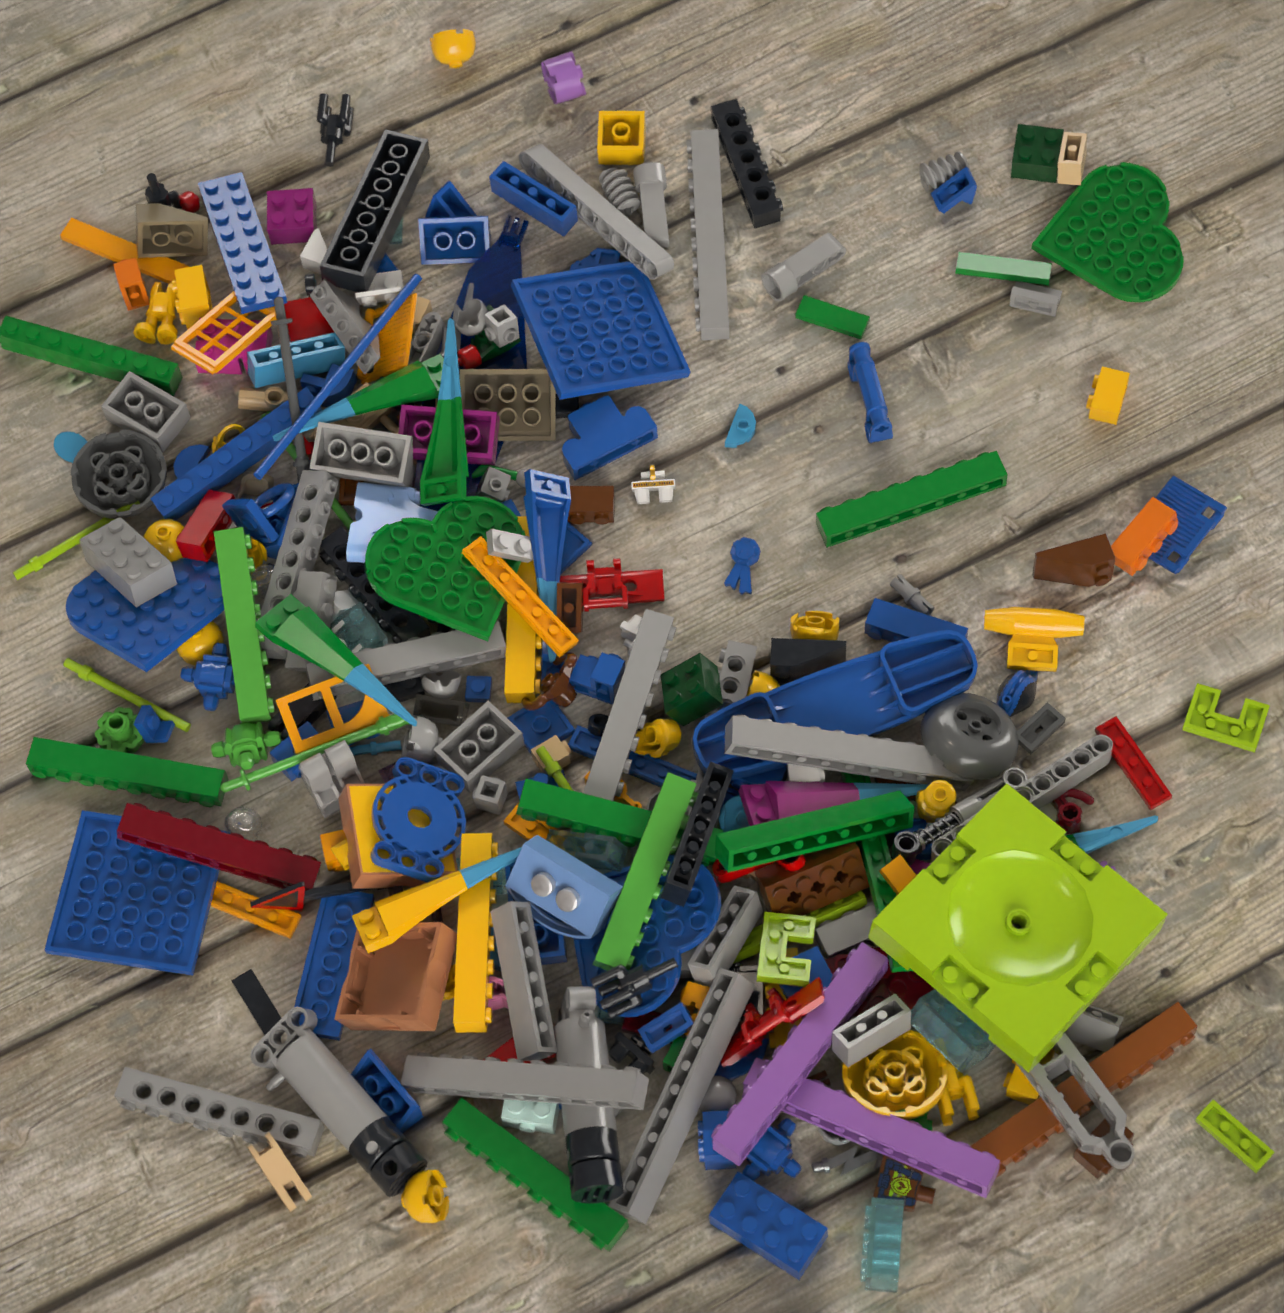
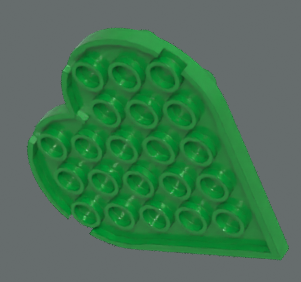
M1120 162V165L1107 166L1106 164L1090 172L1035 239L1031 247L1032 250L1105 293L1127 302H1147L1167 294L1178 282L1184 263L1179 240L1171 230L1164 226L1170 206L1164 183L1149 169L1127 162Z
M468 496L466 500L446 504L438 511L433 521L422 518H402L401 521L390 525L387 523L373 535L367 546L364 562L367 579L375 592L395 606L488 642L505 599L462 554V551L480 536L487 542L486 532L490 529L526 536L525 531L522 530L518 522V517L507 506L496 500L481 496ZM502 558L517 574L521 561Z

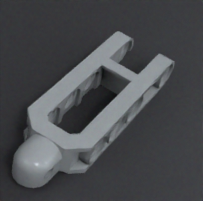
M1065 1032L1062 1038L1052 1047L1058 1055L1056 1058L1044 1066H1041L1038 1062L1029 1073L1017 1064L1081 1152L1096 1155L1103 1154L1109 1164L1117 1169H1124L1132 1163L1134 1148L1124 1135L1127 1114ZM1069 1070L1110 1124V1133L1102 1138L1094 1137V1135L1090 1136L1079 1121V1115L1072 1112L1064 1101V1095L1062 1092L1058 1093L1050 1082L1051 1080Z

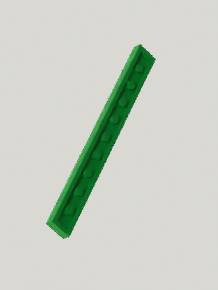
M840 772L843 783H871L869 776ZM885 834L858 841L877 916L897 896L879 872V870L891 862ZM887 954L891 972L907 971Z

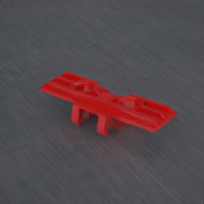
M620 558L613 559L614 567L595 568L594 560H586L587 574L560 576V582L583 583V586H585L583 589L584 612H589V609L623 607V609H628V604L665 601L663 569L622 572ZM634 583L637 588L635 591H627L625 584ZM621 595V597L591 599V597H608Z
M819 977L786 1000L783 999L774 987L767 991L770 996L768 999L770 1009L762 1015L752 1003L748 1004L745 1007L747 1013L744 1014L745 1021L741 1025L742 1030L731 1037L721 1059V1065L723 1067L732 1066L761 1046L767 1032L774 1029L781 1022L793 1024L821 1005L825 998L821 979Z

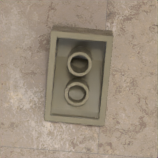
M159 203L136 204V245L138 258L208 256V217Z

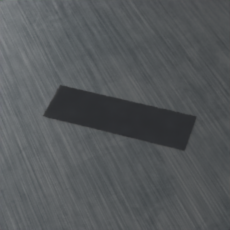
M250 969L231 981L262 1032L266 1035L278 1023L281 1016L254 972Z

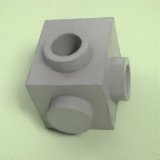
M505 304L485 314V334L499 348L519 338L517 317Z
M489 466L481 477L475 496L490 498L500 503L505 502L510 493V489H507L511 476Z
M482 775L479 784L475 785L472 793L476 809L500 815L508 795L506 782L496 777Z

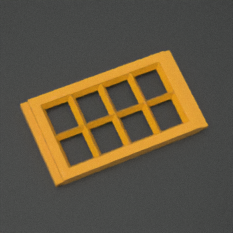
M233 291L176 339L171 346V350L212 375L218 373L272 326L271 321L277 320L275 306L258 310L267 316L256 324L246 318L252 312L239 314L230 308L237 302ZM224 312H228L236 317L228 326L216 320ZM242 321L253 327L244 336L232 330ZM210 324H214L222 329L213 339L202 333ZM228 333L239 339L230 348L218 342ZM197 335L208 341L199 351L188 345ZM212 346H216L225 352L215 361L204 355Z

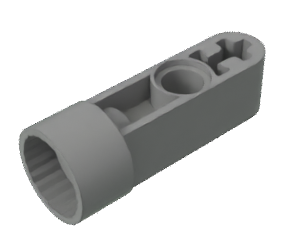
M656 162L640 164L633 169L635 191L640 194L644 232L662 248L670 247L663 193L667 188L665 167Z
M826 233L782 263H778L764 272L761 276L763 286L774 300L781 301L795 292L797 288L840 261L846 253V248L831 233Z
M430 312L422 318L411 341L408 365L417 360L423 362L441 352L443 328L445 326L447 329V326L437 312Z

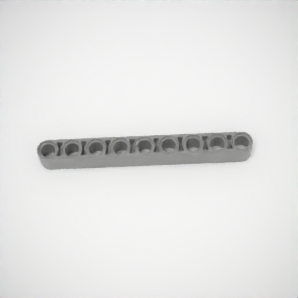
M538 144L519 154L520 165L540 184L576 205L577 216L648 278L656 279L673 270L674 261L667 251L545 146Z
M1096 735L1014 789L1035 807L1041 809L1108 765L1111 760L1113 742L1106 735ZM976 814L933 842L931 863L939 856V853H942L956 839L957 834Z

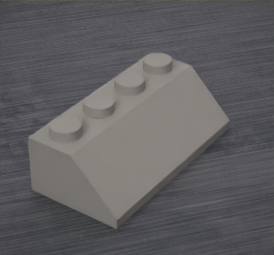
M318 422L309 469L327 471L333 477L408 488L413 469L412 436Z

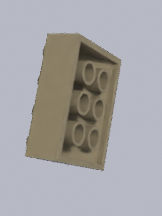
M459 369L462 409L497 412L500 418L498 441H556L555 388L547 369Z

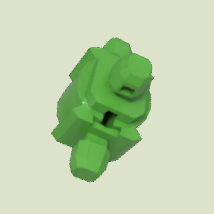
M259 721L257 723L240 722L232 730L226 728L225 742L214 743L211 745L213 757L216 758L229 755L230 763L233 767L238 765L243 770H248L254 764H258L261 759L267 761L268 746L270 748L275 747L282 742L278 731H269L267 734H264L262 724Z

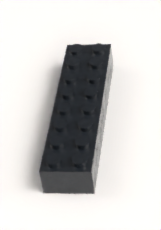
M384 130L320 264L322 281L325 278L338 288L358 293L369 290L430 159L428 139Z

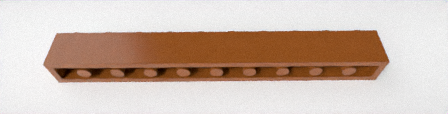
M1177 1002L1090 1062L1089 1065L1110 1093L1117 1088L1123 1090L1133 1082L1132 1078L1137 1074L1144 1075L1154 1067L1153 1063L1161 1059L1164 1061L1175 1052L1173 1049L1182 1044L1184 1047L1195 1039L1194 1035L1198 1026L1180 1003ZM1073 1075L1055 1087L1058 1093L1062 1092L1064 1101L1074 1114L1077 1113L1080 1119L1091 1111L1090 1107L1094 1103ZM1040 1097L972 1144L971 1148L981 1153H991L996 1159L1000 1160L997 1178L1006 1171L1008 1164L1013 1161L1015 1164L1022 1161L1028 1155V1150L1034 1146L1036 1149L1042 1147L1048 1142V1137L1054 1132L1060 1134L1065 1129Z

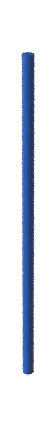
M414 274L253 473L255 478L261 480L421 282L422 278L420 275Z

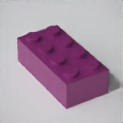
M401 405L398 434L412 436L413 459L426 460L437 407ZM463 409L468 464L495 466L500 424L497 412Z

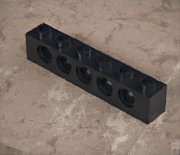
M737 99L711 106V120L715 129H718L720 143L753 227L756 229L781 221L783 204L781 199L776 198L774 194L776 193V187L773 179L769 180L767 176L769 171L766 161H761L760 146L758 142L754 143L753 141L754 132L751 124L747 125L745 121L747 119L744 106H739Z
M342 527L321 541V553H319L321 560L326 565L330 564L334 568L333 572L340 582L345 581L349 585L347 588L355 599L359 597L364 602L362 606L370 616L374 614L377 617L378 625L384 632H390L394 643L405 642L413 637L423 638L431 636L429 626L418 614L387 602L376 592L373 594L368 593L373 588L367 579L364 563L339 560L342 556H346L349 536ZM356 573H363L359 577H354V574ZM385 606H392L390 610H382ZM400 623H407L404 627H397Z
M710 761L659 898L684 907L692 890L734 770Z

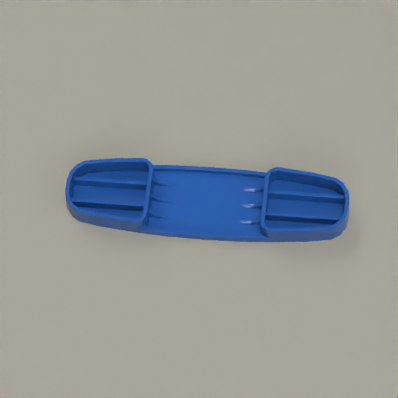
M952 630L926 633L888 643L880 651L820 670L766 693H753L703 719L694 730L692 742L694 756L704 774L710 761L734 770L731 780L787 766V763L725 754V726L732 716L746 715L749 718L758 720L770 719L777 723H795L797 726L803 727L816 726L828 731L841 730L853 735L866 734L872 737L926 713L934 705L967 691L973 684L978 667L976 655L967 638L959 632Z

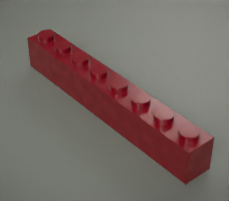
M140 803L126 804L117 829V839L280 889L299 882H304L305 891L314 888L321 867V862L317 861L313 856L303 855L302 857L293 854L287 848L280 847L276 849L270 847L268 843L261 840L253 842L245 839L244 836L238 833L227 834L221 832L219 828L212 825L204 827L196 824L194 820L189 818L178 819L172 817L166 811L159 810L156 812L149 810L148 807Z

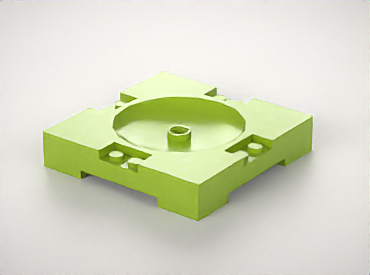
M1006 783L961 829L956 839L925 870L922 869L872 921L868 938L907 971L911 968L987 1032L989 1034L988 1039L1029 1073L1124 967L1129 965L1161 931L1168 914L1108 865L1102 867L1065 837L1066 831ZM1012 924H1018L1022 929H1017Z

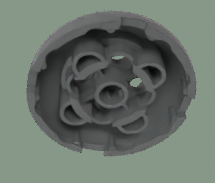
M120 430V432L106 435L105 432L88 441L77 453L71 468L72 488L81 504L92 513L109 519H117L119 517L122 519L130 518L150 508L153 505L150 498L164 489L167 479L165 458L159 446L142 433L132 430ZM108 479L109 484L107 486L104 485L102 480ZM121 491H127L125 494L119 495ZM133 504L128 511H116L123 506Z
M961 693L950 697L928 709L921 721L920 733L927 751L931 756L935 754L944 762L943 767L960 776L971 779L998 777L1012 766L1017 756L1019 739L1013 721L999 705L983 696Z

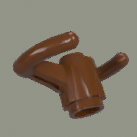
M567 652L560 658L556 656L555 661H553L554 665L558 666L564 663L559 673H549L542 680L543 686L541 690L544 693L540 694L535 700L522 699L524 709L529 711L537 710L551 700L557 706L566 708L575 700L577 693L569 683L572 668L577 662V656L574 653Z

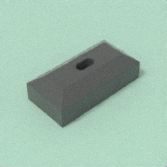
M1047 702L1017 731L1019 745L1031 755L1065 723L1066 718Z

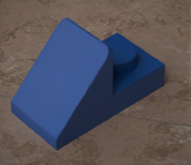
M965 167L931 192V195L939 212L944 214L960 201L971 205L977 184L969 168Z

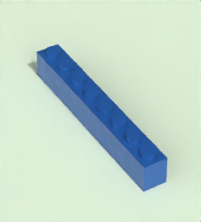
M307 387L297 393L300 415L315 398ZM287 400L151 497V501L163 518L178 520L199 505L200 500L203 499L208 490L218 491L267 456L279 442L274 441L272 436L292 426L289 401ZM321 406L317 409V411L314 414L322 410Z

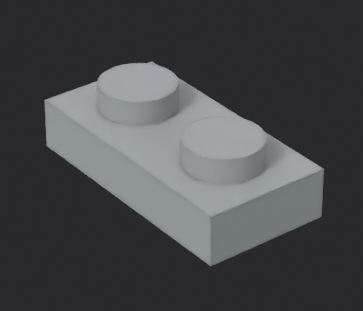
M490 529L486 532L488 555L525 563L534 560L529 536Z

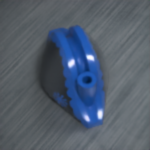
M1033 670L1017 671L1008 676L999 686L996 704L1009 717L1026 710L1033 703L1036 696L1038 672Z

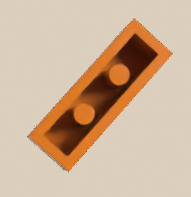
M1152 497L1111 545L1116 558L1115 565L1131 576L1137 571H1141L1145 567L1150 555L1153 552L1156 553L1161 548L1163 540L1167 535L1173 534L1177 529L1178 518L1176 511Z

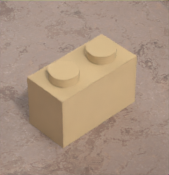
M1063 133L1058 159V184L1081 185L1087 153V133Z

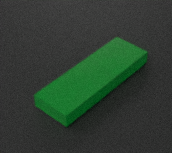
M805 295L795 314L797 319L860 340L870 321L869 316Z

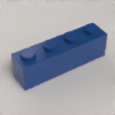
M502 161L489 176L493 193L563 237L578 222L576 205L507 162Z
M874 598L865 621V634H868L869 637L875 640L883 639L891 643L942 630L957 631L966 638L968 637L967 627Z

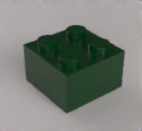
M1018 124L1010 178L1056 183L1058 159L1064 129Z
M698 653L661 674L665 713L680 725L685 726L723 705L718 666L703 654Z

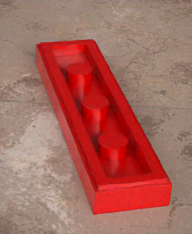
M1117 716L1095 727L1097 735H1106L1112 740V757L1150 810L1172 798V794Z

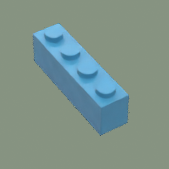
M335 332L290 342L295 379L301 378L303 373L316 375L329 372L332 363L341 366L345 361V346ZM280 345L247 352L248 375L255 388L286 381Z

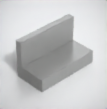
M1016 281L1015 287L1013 286L1009 306L1055 317L1062 291Z
M1089 1005L1065 1033L1073 1041L1106 1052L1113 1047L1124 1017Z

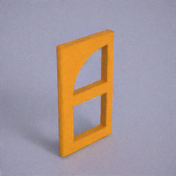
M369 663L365 664L367 669L372 673ZM336 676L275 699L295 754L371 726L379 720L378 717L383 716L385 718L390 716V714H388L386 707L364 694V700L358 713L351 720L343 723L330 689L331 686L344 682ZM320 691L334 728L302 740L288 703Z

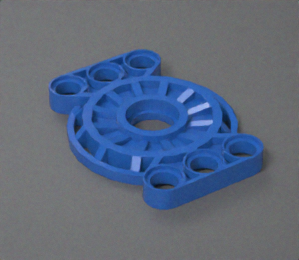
M401 757L392 769L395 778L385 783L378 791L372 805L371 816L373 826L381 841L375 844L370 857L372 862L379 867L429 882L442 876L444 865L440 860L454 852L461 843L462 833H465V813L457 798L463 791L465 782L456 773L409 757ZM399 766H408L411 774H403L399 770ZM423 774H431L435 782L429 783L425 781ZM452 781L456 783L458 790H450L446 782ZM393 785V789L386 794L384 791ZM380 799L382 805L380 809L377 810L378 801ZM454 806L456 807V809H457V811H458V813H459V818H457V814H456V810H455ZM411 809L423 811L429 817L430 825L424 828L414 826L408 819V811ZM460 826L459 837H456L455 832L457 827ZM448 845H453L450 849L444 851ZM377 850H386L389 853V858L383 859L379 857ZM401 858H410L414 865L406 867L401 862ZM425 866H434L437 869L438 874H428L426 872Z

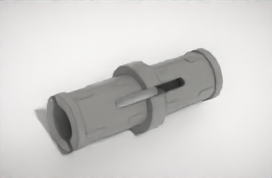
M902 574L897 575L899 579L895 577L891 581L890 586L904 598V602L907 605H911L917 612L931 615L935 607Z

